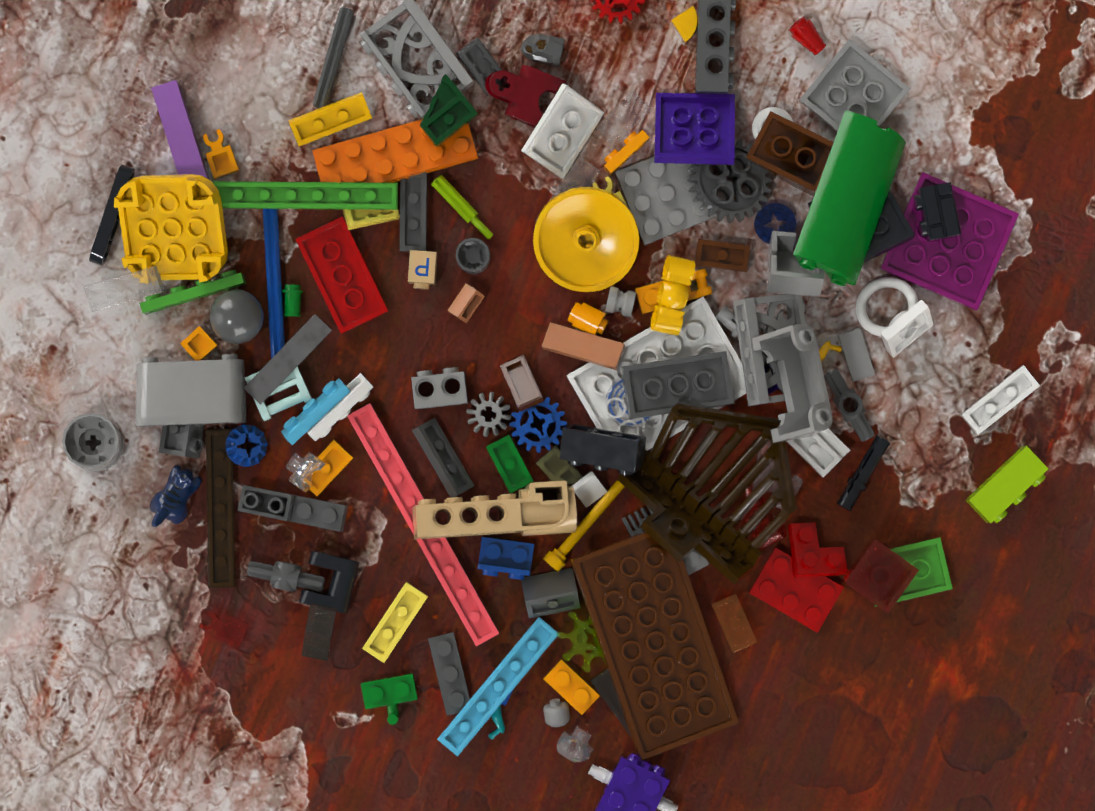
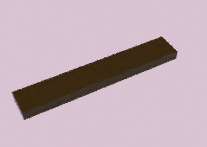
M233 429L206 430L208 588L236 587L234 462L231 461L226 452V439Z

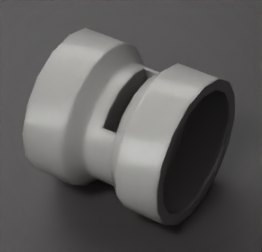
M611 286L605 312L614 313L620 311L623 316L631 317L636 292L628 290L623 293L619 288Z

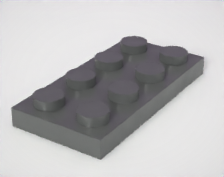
M726 351L621 367L629 420L669 414L672 407L676 404L704 408L734 404Z

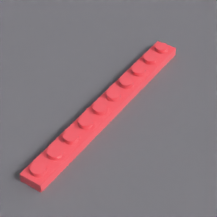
M369 403L347 417L414 535L412 508L418 505V501L424 500V497L373 406ZM446 537L416 539L474 644L478 646L498 635L499 631Z

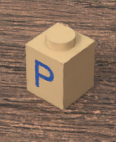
M410 250L408 283L414 284V289L429 290V285H435L437 252Z

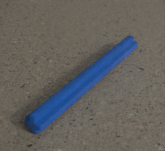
M263 209L272 359L285 345L277 209Z

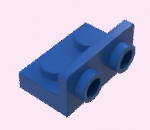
M482 537L477 569H482L483 575L498 577V572L509 573L508 578L524 580L525 575L530 576L534 544Z

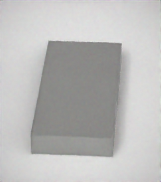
M861 328L839 334L838 338L852 382L875 375Z

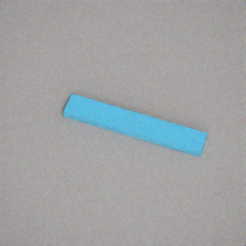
M538 617L437 740L458 757L559 633Z

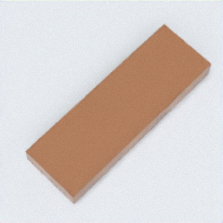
M550 322L542 348L617 370L625 344Z

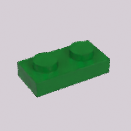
M510 435L486 446L510 493L533 482Z

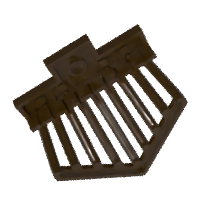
M684 404L673 406L651 452L649 453L645 450L643 468L633 475L620 474L617 479L654 512L643 521L640 527L679 562L696 550L735 585L755 567L763 554L759 549L797 510L786 441L773 443L771 430L777 428L781 420ZM677 420L688 421L667 459L661 464L658 461ZM701 423L712 424V428L683 468L676 475L672 474V469L697 427ZM725 427L738 428L702 473L686 486L684 484L722 430ZM750 431L762 432L719 481L701 497H698L699 491ZM770 440L771 447L767 449L765 454L730 493L712 509L710 505ZM774 460L775 468L769 472L732 515L723 519L722 516ZM777 481L778 489L773 492L770 498L741 529L735 530L734 527ZM781 502V512L753 541H748V536Z

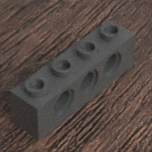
M698 0L695 93L727 94L728 89H733V73H729V63L734 62V47L729 46L730 36L735 35V21L730 20L731 10H735L736 0ZM713 9H719L722 11L724 18L720 21H715L710 17L709 12ZM712 35H718L722 38L723 44L719 47H713L710 45L708 38ZM711 61L719 62L722 66V71L719 73L710 72L708 63Z

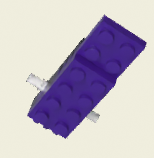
M635 753L628 757L621 754L612 772L601 766L597 767L592 764L588 772L595 779L606 784L594 811H656V809L661 811H677L678 805L674 804L673 801L662 797L670 782L669 777L665 776V769L658 764L655 766L651 765L650 761L646 759L641 760V757Z

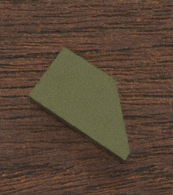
M556 446L536 462L551 481H567V484H575L583 478L573 465L568 464V460L560 459V450Z

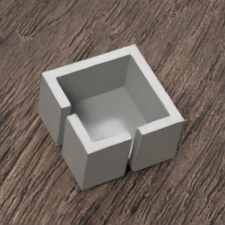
M772 231L768 247L767 292L820 297L825 270L818 268L807 270L799 265V262L793 255L794 252H792L796 238L795 232Z

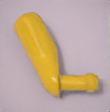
M831 341L825 342L819 349L821 362L825 359L829 349L839 353L842 347L832 345Z

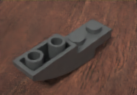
M246 485L242 486L238 511L339 532L344 530L348 509L346 505Z

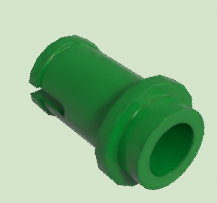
M285 284V290H282V292H285L284 316L300 317L301 293H303L301 285Z

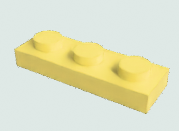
M406 582L362 649L385 663L428 596Z

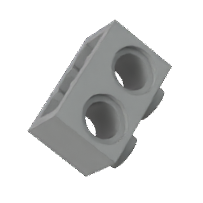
M458 367L443 369V374L433 375L432 370L417 372V377H411L414 407L416 410L468 404L465 372H459ZM450 379H456L460 383V389L455 394H449L445 389V384ZM424 382H430L434 387V392L429 397H423L419 393V387Z

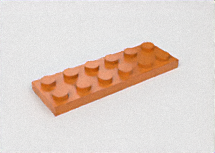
M422 119L312 150L320 182L394 183L424 172L430 173L476 160L478 156L468 123L440 146L436 147L420 128Z

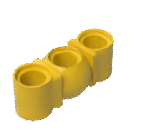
M671 255L667 256L661 277L665 281L661 283L658 290L657 303L659 306L655 305L651 318V330L675 336L679 335L685 313L681 310L685 308L688 301L689 289L687 285L691 286L695 273V261Z

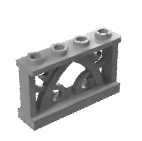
M414 0L403 1L397 8L360 33L363 39L360 45L368 55L373 53L378 59L375 65L383 76L389 74L394 81L391 87L399 98L403 95L409 102L406 107L415 119L420 117L423 120L430 107V104H422L417 100V93L424 91L427 98L429 95L428 85H433L435 92H437L441 79L445 74L451 81L456 79L459 81L460 84L456 87L461 93L474 85L469 74ZM405 12L409 13L410 16L403 23L400 30L389 25ZM381 31H390L397 36L396 40L385 37L383 39L388 41V47L385 49L380 48L376 44L377 34ZM419 32L423 38L420 42L416 43L407 38L408 34L414 38V34ZM405 43L416 49L427 48L431 45L434 47L435 50L430 54L427 61L429 76L412 74L402 70V51ZM392 55V68L383 56ZM437 60L441 61L444 66L442 69L436 68L439 75H434L432 65ZM402 81L414 84L411 87L410 92L407 90Z
M780 294L733 301L748 406L785 401L777 364L775 362L767 363V355L762 354V351H754L752 338L759 336V329L764 332L765 326L766 334L791 325L806 324L804 315L806 306L802 295ZM769 304L767 315L756 312L755 305ZM779 304L786 305L788 320L783 317L784 311L779 312L776 319L773 318L774 310ZM764 363H767L770 366V368L767 369L766 373L764 370ZM777 384L783 393L782 395L768 396L767 389Z

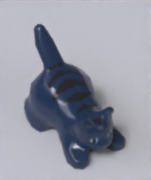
M178 465L172 468L164 489L157 492L149 504L151 512L156 513L151 523L152 527L159 526L165 519L170 520L174 524H179L185 520L188 513L186 508L187 500L200 487L202 483L201 477L196 476L193 478V474L189 469L181 470V467Z

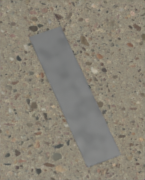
M314 314L244 389L261 405L332 330Z

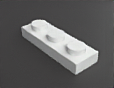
M1022 365L964 411L961 416L975 434L979 435L1040 385L1026 367Z
M361 373L347 385L350 392L307 431L314 441L325 437L331 431V426L338 420L347 417L351 408L357 402H361L369 396L373 386Z

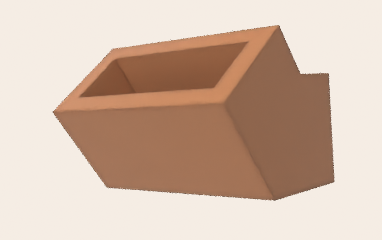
M465 284L447 311L467 323L485 296L470 285Z

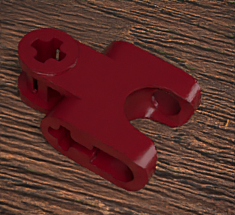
M522 65L519 75L504 70L489 74L485 79L484 86L488 95L508 103L504 113L505 116L535 128L544 114L538 105L541 94L545 91L556 94L562 84H568L565 80L536 68ZM502 79L501 83L505 86L504 88L498 90L499 85L495 82L496 80Z

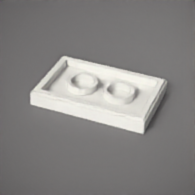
M562 84L521 151L559 178L564 179L605 112L568 85Z

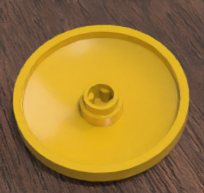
M595 187L573 188L555 196L541 211L534 229V251L540 267L549 278L560 286L578 292L599 291L620 281L633 266L639 249L638 226L629 207L616 195Z

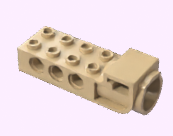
M567 481L530 483L524 489L519 490L518 498H516V494H502L497 496V500H489V495L473 496L470 502H463L462 497L446 498L444 500L445 503L436 504V499H424L418 501V505L412 508L414 540L520 532L522 536L575 533L577 527L574 487L567 486ZM556 489V500L543 501L542 493H536V491ZM490 508H495L499 511L500 519L498 521H493L489 517ZM463 510H469L473 513L474 520L472 523H467L463 520ZM438 511L444 512L447 515L448 519L445 525L437 523L435 514Z

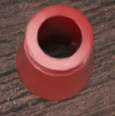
M805 16L797 20L788 29L792 34L791 37L808 51L812 52L814 56L826 47L811 19L807 20Z

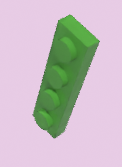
M236 270L222 273L221 279L211 281L210 279L200 283L198 280L195 282L196 286L186 289L185 285L170 289L171 294L161 296L160 293L148 295L145 297L146 301L139 304L142 313L147 315L237 288L247 283L244 274H237Z

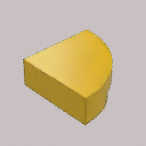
M694 6L671 20L685 43L691 39L697 27L698 18Z

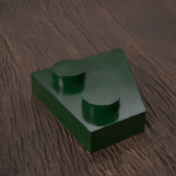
M445 74L441 79L436 94L431 100L427 113L423 117L420 128L433 144L438 147L478 116V112Z

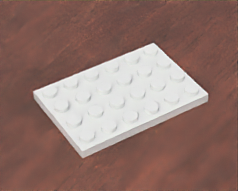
M704 297L681 310L685 313L678 336L653 331L649 327L623 342L625 349L617 370L587 363L566 375L596 428L646 437L645 450L648 451L653 447L668 414L650 416L646 421H644L645 417L629 420V415L625 413L626 410L628 411L625 394L622 396V399L619 398L625 390L623 382L620 383L622 388L618 391L616 397L614 395L620 388V385L616 386L612 392L611 399L608 400V395L613 386L623 379L622 366L726 351L734 400L746 394L742 362ZM613 400H615V406H612L611 408L616 416H613L611 414L608 407L609 403H611V405L614 404ZM618 401L621 402V404H622V406H623V408H624L623 411H622L621 408L619 407V402H618ZM726 405L716 406V407H709V408H710V409H717V410H719L720 408H722V407H724V406H726ZM616 418H619L624 422L621 423L618 420H616ZM678 419L670 437L684 430L688 421ZM642 420V423H640V424H636V423H635V422H638V421Z

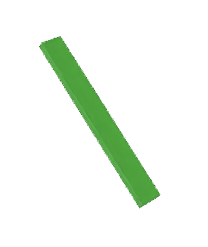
M212 181L219 191L222 209L398 210V183Z

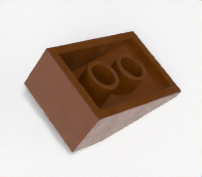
M770 111L746 159L793 187L814 197L834 142Z

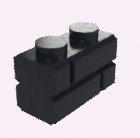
M951 182L919 188L917 195H914V205L916 211L921 210L923 220L919 221L921 236H926L927 242L961 235Z

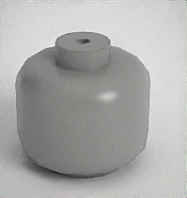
M552 699L550 704H546L543 707L545 722L549 726L561 727L570 721V710L567 702H560V699Z

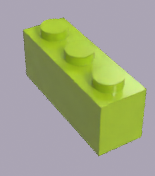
M1022 446L965 501L986 523H992L993 521L998 523L1008 514L1006 509L1012 503L1017 505L1027 496L1025 491L1031 485L1036 487L1046 478L1044 473L1048 468L1028 446Z

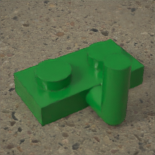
M413 673L361 683L365 709L387 706V721L391 725H395L399 720L398 703L418 700Z

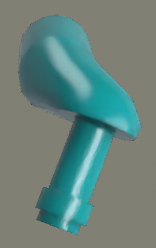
M501 705L492 714V720L496 724L497 729L488 735L491 740L500 732L504 733L505 731Z

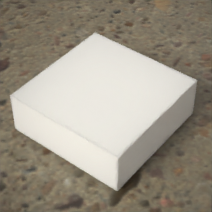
M592 471L572 485L574 492L586 508L607 492Z

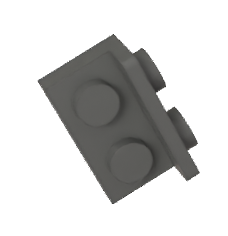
M205 424L163 426L159 453L199 458L203 448L202 439Z

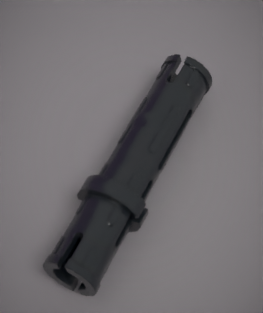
M878 435L874 437L871 446L852 478L849 477L846 481L848 485L836 504L850 512L852 511L860 494L866 491L868 480L891 443Z

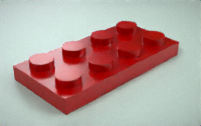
M343 216L295 239L341 334L389 312L350 230H348Z

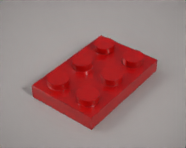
M774 547L748 593L818 633L844 587L826 576L795 577L792 557Z

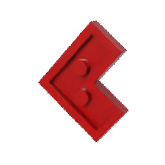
M816 522L791 523L787 526L795 577L845 575L848 572L844 547L819 548Z

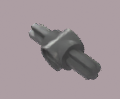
M833 369L826 373L824 377L836 397L833 401L838 413L842 415L845 422L850 421L860 441L864 442L872 438L874 431L863 414L866 412V409L863 406L862 399L856 394L854 388H848L838 369ZM846 398H852L856 402V409L852 413L846 412L843 408V401Z
M250 561L247 568L248 576L269 580L270 585H272L271 587L295 592L300 587L321 592L325 584L323 576L301 572L302 568L300 565L277 561L274 565Z

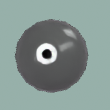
M235 289L226 291L215 299L210 309L209 320L212 330L220 339L229 343L240 344L249 342L257 336L262 328L264 313L261 303L253 294Z

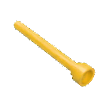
M617 480L576 527V532L571 533L557 550L549 551L543 557V560L559 572L565 565L564 561L567 559L565 556L625 486Z

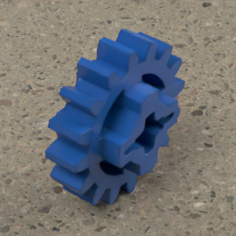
M547 397L544 402L521 412L519 411V413L512 412L511 415L516 418V422L509 423V426L516 428V431L511 435L512 437H520L517 444L521 446L526 443L527 451H530L532 447H536L537 453H541L543 446L550 451V444L552 442L559 445L557 436H562V430L560 429L567 426V422L560 420L565 415L564 411H556L559 404L555 403L551 406L550 398ZM536 407L546 408L552 413L544 415L539 413ZM528 411L529 418L527 423L521 426V419L525 412ZM533 413H535L540 421L545 420L546 422L542 425L543 436L537 428H531L534 424ZM556 422L555 431L549 438L547 434L550 425ZM534 434L539 437L541 442L531 441L525 435Z

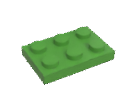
M940 537L862 555L874 607L953 589Z

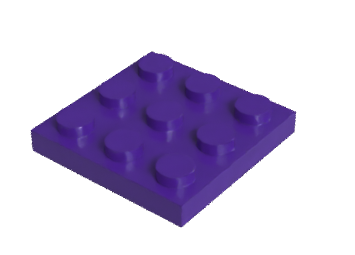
M656 93L654 163L734 165L735 94Z

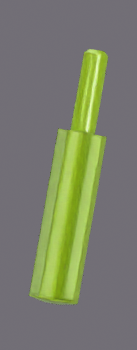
M442 175L432 182L431 186L440 193L467 223L472 222L487 239L493 236V233L477 217L478 213Z

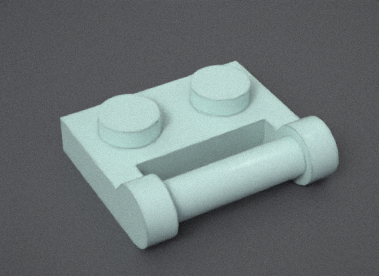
M298 366L269 396L294 385H297L300 392L266 406L265 402L260 405L254 399L264 421L271 419V415L303 401L307 403L312 399ZM257 373L245 377L247 384L256 376Z

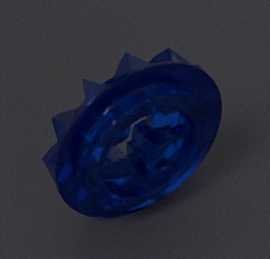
M771 203L765 205L755 216L754 229L759 239L767 244L770 242L774 229L764 227V225L772 221V213H774L777 221H786L785 224L778 227V231L795 232L796 230L795 216L783 204Z

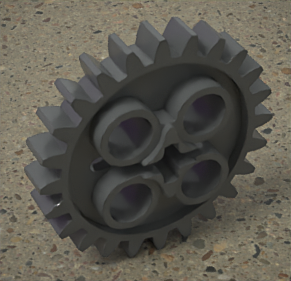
M742 139L735 143V160L742 163L743 170L737 169L735 165L695 164L688 168V171L694 174L687 179V182L694 183V186L688 191L697 193V196L692 201H701L702 205L699 210L702 211L708 208L709 218L716 213L718 222L725 216L728 223L733 222L735 217L738 222L744 220V215L750 219L754 216L753 211L758 213L762 209L760 204L764 205L768 201L764 195H768L772 190L765 185L770 184L773 179L765 177L769 173L768 171L746 159L752 147L751 143L745 148L742 147ZM709 166H715L719 171V175H713L709 170ZM726 177H727L729 180L733 179L734 183L732 184L731 181H727V180H726ZM741 185L749 188L750 195L742 192ZM722 191L726 196V201L720 200L716 192Z

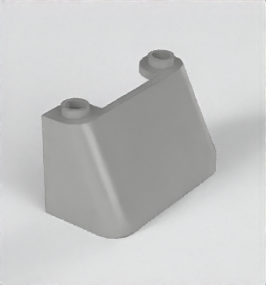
M796 324L752 338L754 351L766 353L768 356L766 358L767 363L777 362L788 413L778 415L781 423L777 428L771 430L773 443L810 437L828 429L832 424V412L814 330L807 324Z
M237 354L222 355V360L159 362L158 357L142 358L143 363L137 364L135 410L137 427L247 423L246 392L244 389L245 364L243 359H238Z

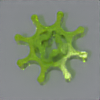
M570 611L568 616L575 623L573 631L570 633L557 632V637L561 639L569 638L572 642L571 650L563 654L562 657L564 660L570 661L574 655L581 654L584 658L582 669L585 672H590V663L594 657L600 656L605 664L606 662L594 627L588 626L592 624L591 618L580 621L576 613ZM584 630L595 635L593 640L597 647L588 642L585 643L588 638ZM586 650H592L591 653H587V652H585V651H586Z

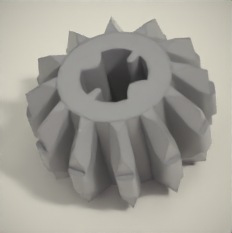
M490 392L489 401H486L484 394L480 393L479 398L482 403L478 404L476 400L472 399L470 402L477 409H467L466 411L468 414H475L476 417L469 419L467 422L468 424H473L478 421L479 424L473 430L475 433L479 432L483 426L485 427L483 431L484 437L488 436L489 428H492L493 434L497 436L499 435L496 428L497 425L504 430L507 428L501 422V419L511 420L510 415L502 414L503 411L509 410L510 406L504 405L501 408L499 407L504 400L502 396L498 398L496 403L493 402L494 392ZM486 407H492V412L496 413V418H491V422H486L485 417L481 416L483 409L487 411Z

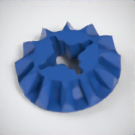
M240 425L229 433L226 439V452L235 464L250 467L260 463L266 455L268 443L264 433L256 426ZM246 437L249 442L257 444L254 448L249 449V453L246 452V449L237 448V445L245 443Z

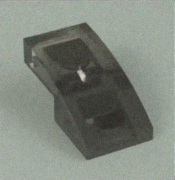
M316 604L310 605L301 656L328 660L335 625L336 608Z

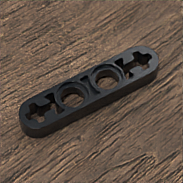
M121 165L118 169L90 253L89 261L103 266L107 260L120 221L118 208H114V198L117 196L120 188L134 178V168Z

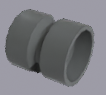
M468 238L458 245L455 257L462 271L467 274L476 275L487 269L491 256L488 246L484 241L478 238Z

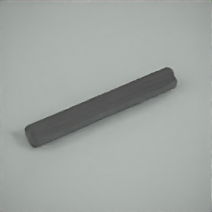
M341 7L338 12L313 100V106L316 108L327 106L354 14L353 10Z

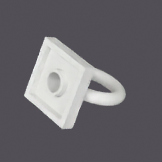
M883 277L873 280L858 295L855 310L859 323L869 333L882 337L887 352L893 358L934 325L929 307L923 300L918 302L914 289L901 279ZM895 288L901 291L907 298L908 311L905 310L897 314L891 320L888 327L873 323L866 312V304L869 297L879 289Z

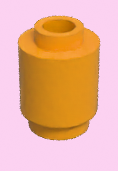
M578 302L575 303L567 320L573 323V327L593 335H597V333L602 335L609 322L605 319L606 313L586 303L580 304Z

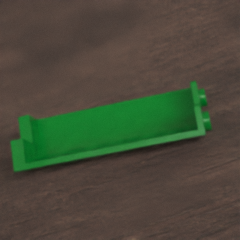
M846 110L793 255L802 268L807 270H815V268L825 270L832 283L839 286H846V284L855 286L906 142L890 127L883 129L877 125L878 121Z

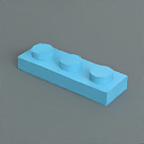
M339 378L335 382L330 381L322 389L323 393L317 399L309 400L304 405L303 412L297 417H291L284 424V429L281 432L291 445L299 440L350 392L348 387Z

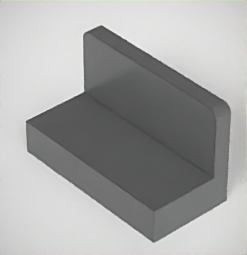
M572 568L563 569L559 572L553 571L524 577V580H521L529 618L580 608Z

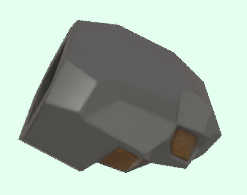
M531 35L522 42L520 50L526 58L536 63L559 67L565 39L550 35Z

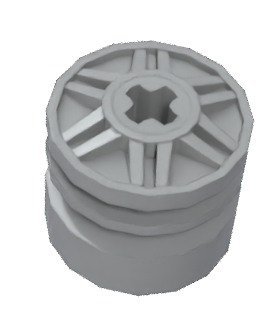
M93 413L79 415L70 421L64 430L62 439L64 452L69 460L82 469L92 472L104 471L115 465L122 455L124 445L122 434L116 425L104 416ZM94 437L101 442V445L96 446V450L88 446L89 443L93 442Z

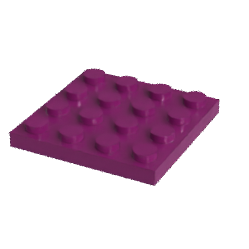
M922 172L903 213L915 234V238L888 251L880 270L977 311L1019 214L952 185L961 235L927 242L926 236L922 237L920 234L919 221L923 220L921 210L916 211L914 195H917L919 188L947 182Z

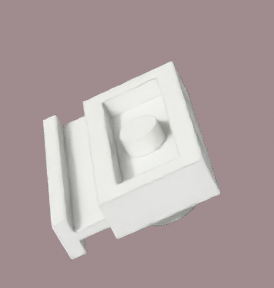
M829 428L810 437L786 441L821 477H824L850 451Z

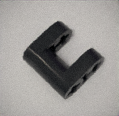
M311 550L308 564L331 569L333 574L328 594L302 589L299 602L347 614L360 562Z

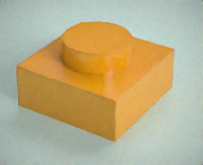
M198 326L180 343L195 361L203 360L218 346L201 326Z

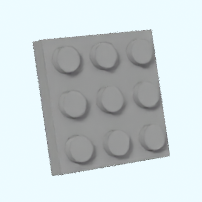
M849 39L799 99V102L838 132L845 110L878 121L877 125L880 126L910 88Z
M654 157L615 172L628 207L635 217L644 246L717 217V214L714 213L709 218V209L705 208L700 211L699 208L702 202L692 201L697 196V193L688 191L694 186V183L687 182V179L694 175L688 171V168L695 164L654 163Z

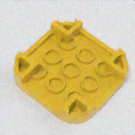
M194 174L148 175L135 177L120 188L117 196L114 198V208H118L125 253L121 260L124 268L127 267L133 275L140 278V282L150 284L153 280H199L200 283L209 281L224 268L228 257V247L222 201L219 191L212 181L204 176Z

